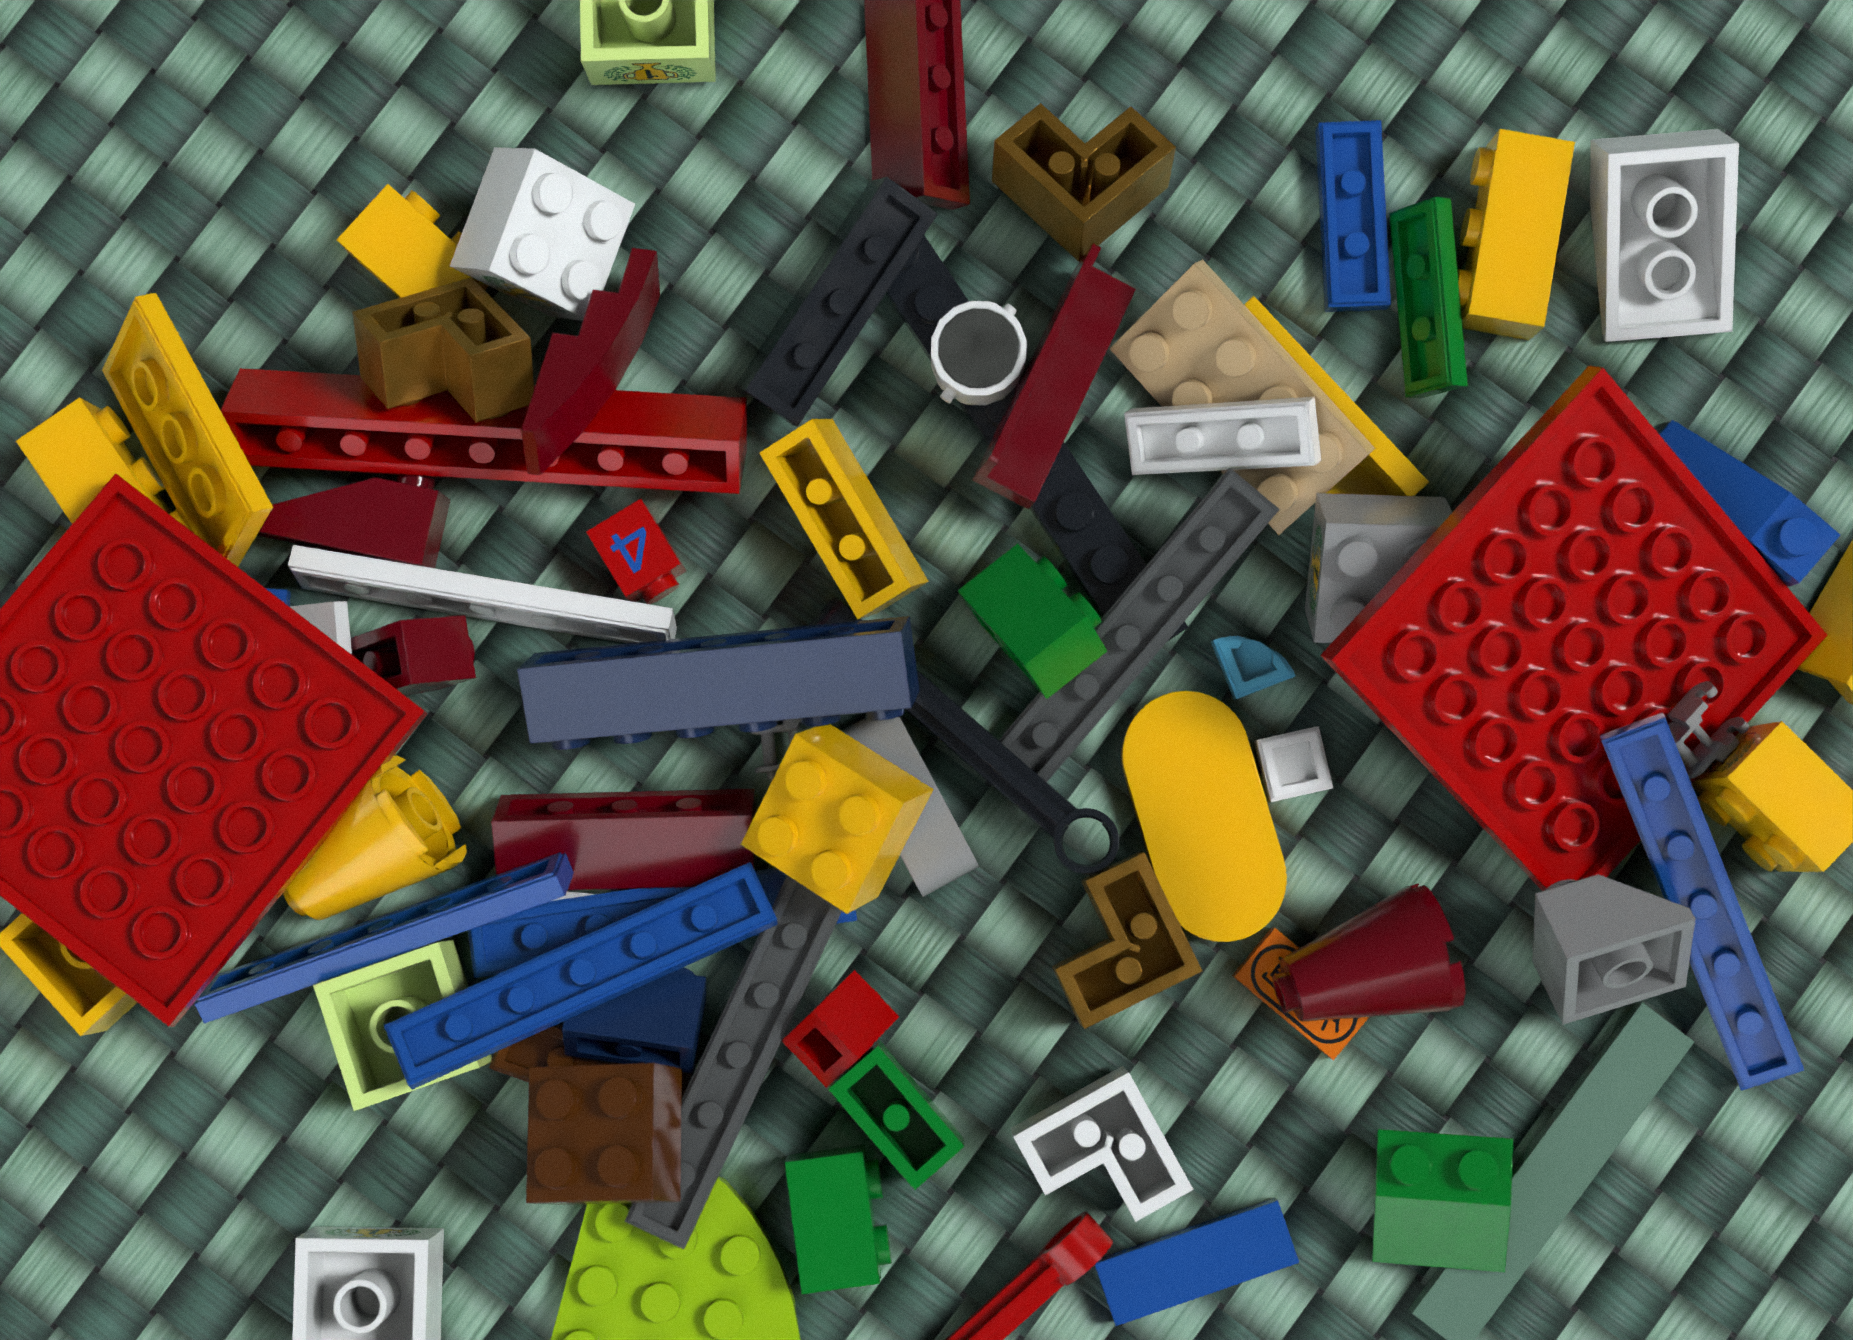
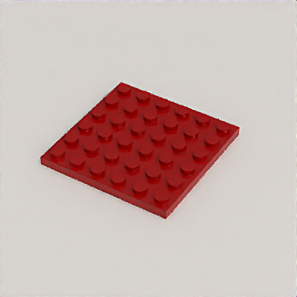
M1588 366L1320 656L1542 891H1545L1549 886L1561 880L1574 879L1578 881L1598 874L1608 877L1641 840L1599 735L1662 712L1669 725L1672 722L1667 716L1691 688L1705 681L1711 682L1718 690L1717 694L1712 698H1708L1706 695L1701 697L1708 708L1701 715L1703 721L1699 725L1710 738L1723 723L1731 718L1741 717L1748 723L1827 637V634L1603 367ZM1735 731L1732 734L1736 736L1739 732ZM1692 732L1683 743L1693 751L1701 741ZM1697 776V777H1695V778H1691V779H1690L1691 784H1692L1699 776Z
M115 473L0 608V896L168 1027H175L324 843L368 780L381 765L392 759L426 717L427 713Z

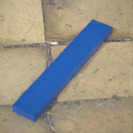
M1663 712L1599 735L1664 899L1690 908L1696 919L1689 962L1741 1091L1804 1071Z
M560 852L217 974L198 997L195 1006L205 1024L561 898L566 895L574 871L566 853L561 854Z
M751 862L392 1021L384 1025V1028L407 1084L413 1090L778 925V921Z
M777 868L757 870L755 873L772 907L787 875ZM693 887L636 888L549 901L468 930L474 978L500 974ZM856 910L848 914L842 911L837 923L857 921Z

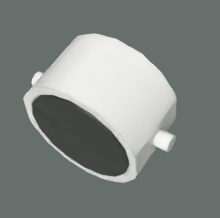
M969 301L953 307L939 320L931 337V367L938 385L944 390L940 398L950 404L955 398L967 405H988L1004 399L1018 385L1025 369L1027 340L1020 322L1014 316L1017 310L1012 305L1007 303L1002 308L990 301Z

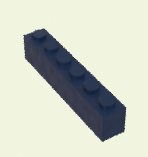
M910 616L534 653L517 669L530 744L552 742V748L557 750L582 747L591 742L590 738L613 736L614 742L618 744L637 743L651 738L652 732L676 730V736L679 738H695L714 732V726L738 724L739 730L742 732H759L777 726L778 720L802 718V724L805 726H823L839 721L841 719L840 715L864 712L868 720H888L902 716L905 713L904 709L912 708L920 691Z

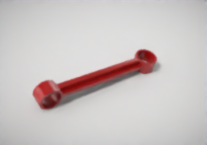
M1087 1211L1080 1213L1046 1243L1039 1255L945 1340H1004L1060 1288L1073 1283L1090 1270L1109 1250L1113 1240Z

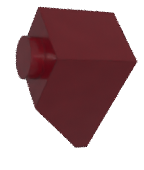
M465 615L399 620L351 638L352 655L405 696L440 690L476 678L473 662L475 655L474 646L468 634Z

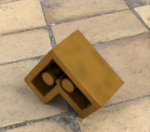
M1040 103L994 140L992 182L1079 262L1092 243L1099 246L1168 188L1176 146L1131 106L1088 142L1084 143Z
M472 277L352 312L361 379L387 409L399 405H412L425 397L447 390L476 422L500 418L507 415L510 411L529 406L534 392L530 337Z
M1144 852L1136 853L1099 873L1081 880L1109 938L1053 965L1052 968L1079 1024L1084 1029L1202 972L1194 952Z

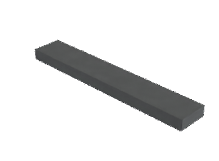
M1229 468L1101 619L1102 623L1094 628L1107 652L1048 699L1039 692L999 741L1048 782L1280 509Z
M788 875L772 906L778 925L759 934L681 1100V1202L633 1203L625 1219V1222L682 1249H685L842 913L840 909Z

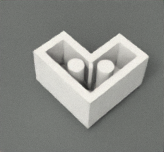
M1124 1066L1011 1128L1017 1145L1045 1195L1095 1167L1104 1164L1132 1217L1137 1222L1193 1190L1130 1073Z

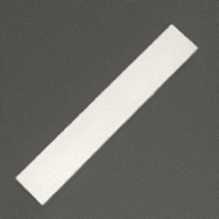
M293 545L288 562L289 569L302 589L455 615H465L467 617L628 644L675 639L677 630L673 608L298 545Z

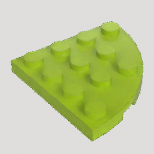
M718 1177L685 1249L625 1222L633 1203L587 1204L551 1340H801L795 1309V1298L784 1265L768 1233L751 1207L724 1177Z

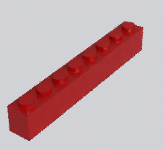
M240 368L221 408L225 420L251 466L740 494L747 453V398L615 390L584 432L541 475L527 474L521 429L529 406L510 411L507 415L500 418L476 422L448 390L425 397L412 405H399L387 409L361 379L360 375Z

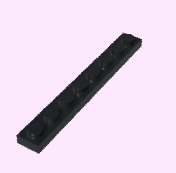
M925 235L886 292V296L930 361L931 337L939 320L953 307L969 302ZM1017 386L1004 399L988 405H967L957 400L987 446H989ZM1063 442L1035 503L1029 509L1098 612L1104 617L1147 565ZM1185 621L1169 640L1188 628Z

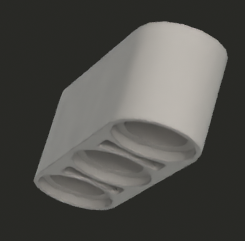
M865 717L841 730L934 789L900 854L922 897L978 868L979 865L900 717L888 720H868Z

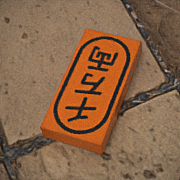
M1272 927L1232 976L1334 1061L1369 1017L1301 1022L1294 1011L1284 1013L1274 990L1272 976L1281 973L1280 960L1299 949V947L1276 928Z

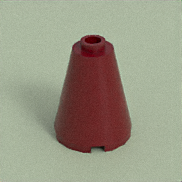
M1419 883L1405 886L1280 960L1281 973L1272 976L1274 990L1283 1012L1294 1011L1301 1022L1444 1012L1464 1005L1466 995L1461 961L1450 964L1446 943L1454 940L1449 923L1431 890L1425 885L1419 886Z

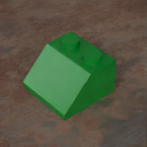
M1378 1129L1372 1262L1505 1272L1512 1198L1513 1139Z

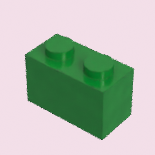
M1017 543L961 587L958 592L980 626L1040 693L1048 699L1107 652L1094 629L1102 623V620L1081 593L1077 592L1069 598L1062 591L1067 586V583L1045 556L1035 562Z
M880 1040L830 1084L828 1088L831 1094L914 1190L965 1147L964 1137Z
M865 1144L789 1154L785 1161L801 1294L880 1284V1265L892 1264L887 1224L875 1226L872 1200L883 1199L879 1160H866Z

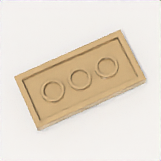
M1203 259L1194 263L1110 348L1113 354L1162 407L1315 397L1321 461L1315 466L1233 470L1280 509L1268 523L1278 535L1316 503V493H1327L1376 449ZM1220 470V471H1221V472L1223 473V475H1224L1227 470Z

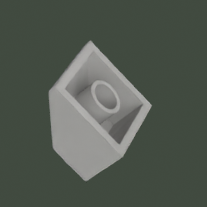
M1599 874L1578 881L1574 879L1561 880L1549 886L1545 891L1536 893L1532 962L1562 1025L1686 987L1696 920L1690 908Z

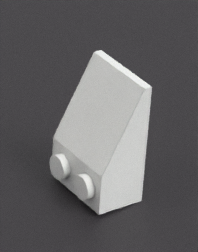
M1719 129L1591 140L1590 209L1602 338L1605 342L1732 332L1739 143Z

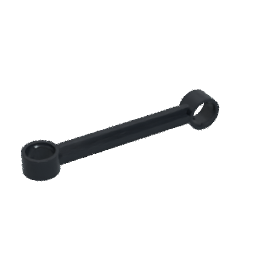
M833 597L808 626L863 620L857 619L852 610ZM917 670L920 691L912 708L905 710L1054 839L1056 855L1062 865L1068 870L1080 875H1092L1106 869L1113 862L1119 847V834L1113 821L1101 811L1091 808L1077 809ZM1080 818H1093L1103 823L1102 826L1109 835L1110 845L1106 856L1099 862L1083 865L1074 862L1066 855L1063 848V837L1068 826L1073 821Z

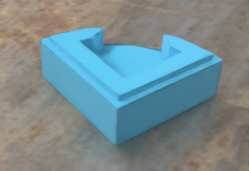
M1227 636L1211 641L1234 700L1295 677L1293 669L1280 653L1262 642L1241 636Z

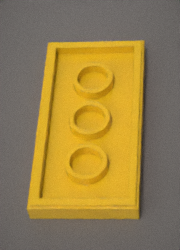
M157 293L136 296L102 372L188 529L238 567L273 506Z

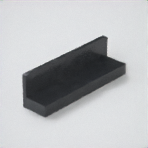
M888 177L870 181L736 383L734 390L742 395L751 396L791 425L798 427L938 214Z

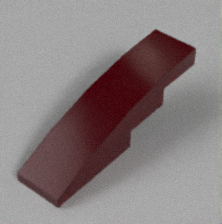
M632 247L619 292L592 291L578 336L552 333L521 429L527 474L541 475L584 432L618 387L644 340L660 298L657 251Z

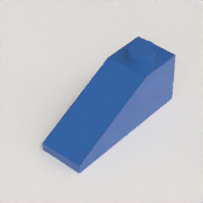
M1669 421L1660 431L1659 435L1787 587L1799 584L1839 538L1840 534L1791 492L1676 421Z

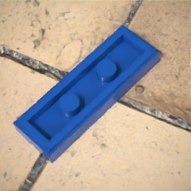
M1381 120L1318 123L1315 131L1325 312L1387 310L1391 306Z
M1272 1198L1104 1256L1095 1264L1115 1326L1289 1267L1299 1263L1279 1202L1276 1198Z

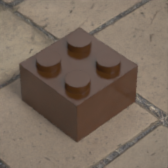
M657 1063L530 1067L526 1203L579 1205L681 1202L682 1069Z

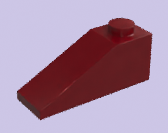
M397 474L396 481L372 478L272 504L273 508L257 536L327 551L435 568L451 499L440 491L433 490L435 480L425 476Z

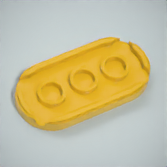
M1177 691L1162 695L1145 705L1129 724L1121 748L1122 769L1150 865L1180 926L1197 937L1215 942H1231L1247 938L1263 929L1276 915L1285 895L1287 873L1246 731L1236 714L1223 702L1210 695L1194 691Z

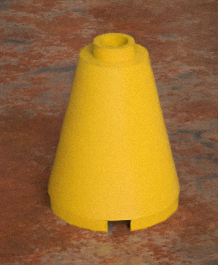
M398 755L393 756L389 762L379 767L324 843L283 892L286 902L297 914L301 916L308 915L316 920H323L451 870L463 861L467 853L466 844L456 849L453 834L461 829L458 817L445 796L425 773L419 769L410 776L397 767L406 760Z

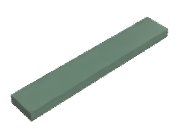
M1635 1002L1512 1168L1511 1214L1505 1272L1439 1267L1408 1310L1446 1340H1475L1691 1048L1694 1041L1643 1002Z

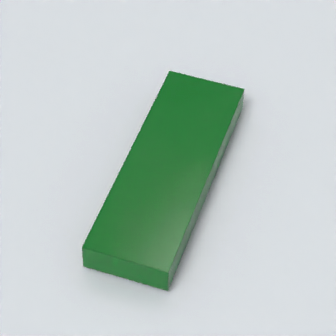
M1433 197L1389 213L1406 398L1421 399L1468 386L1451 199Z

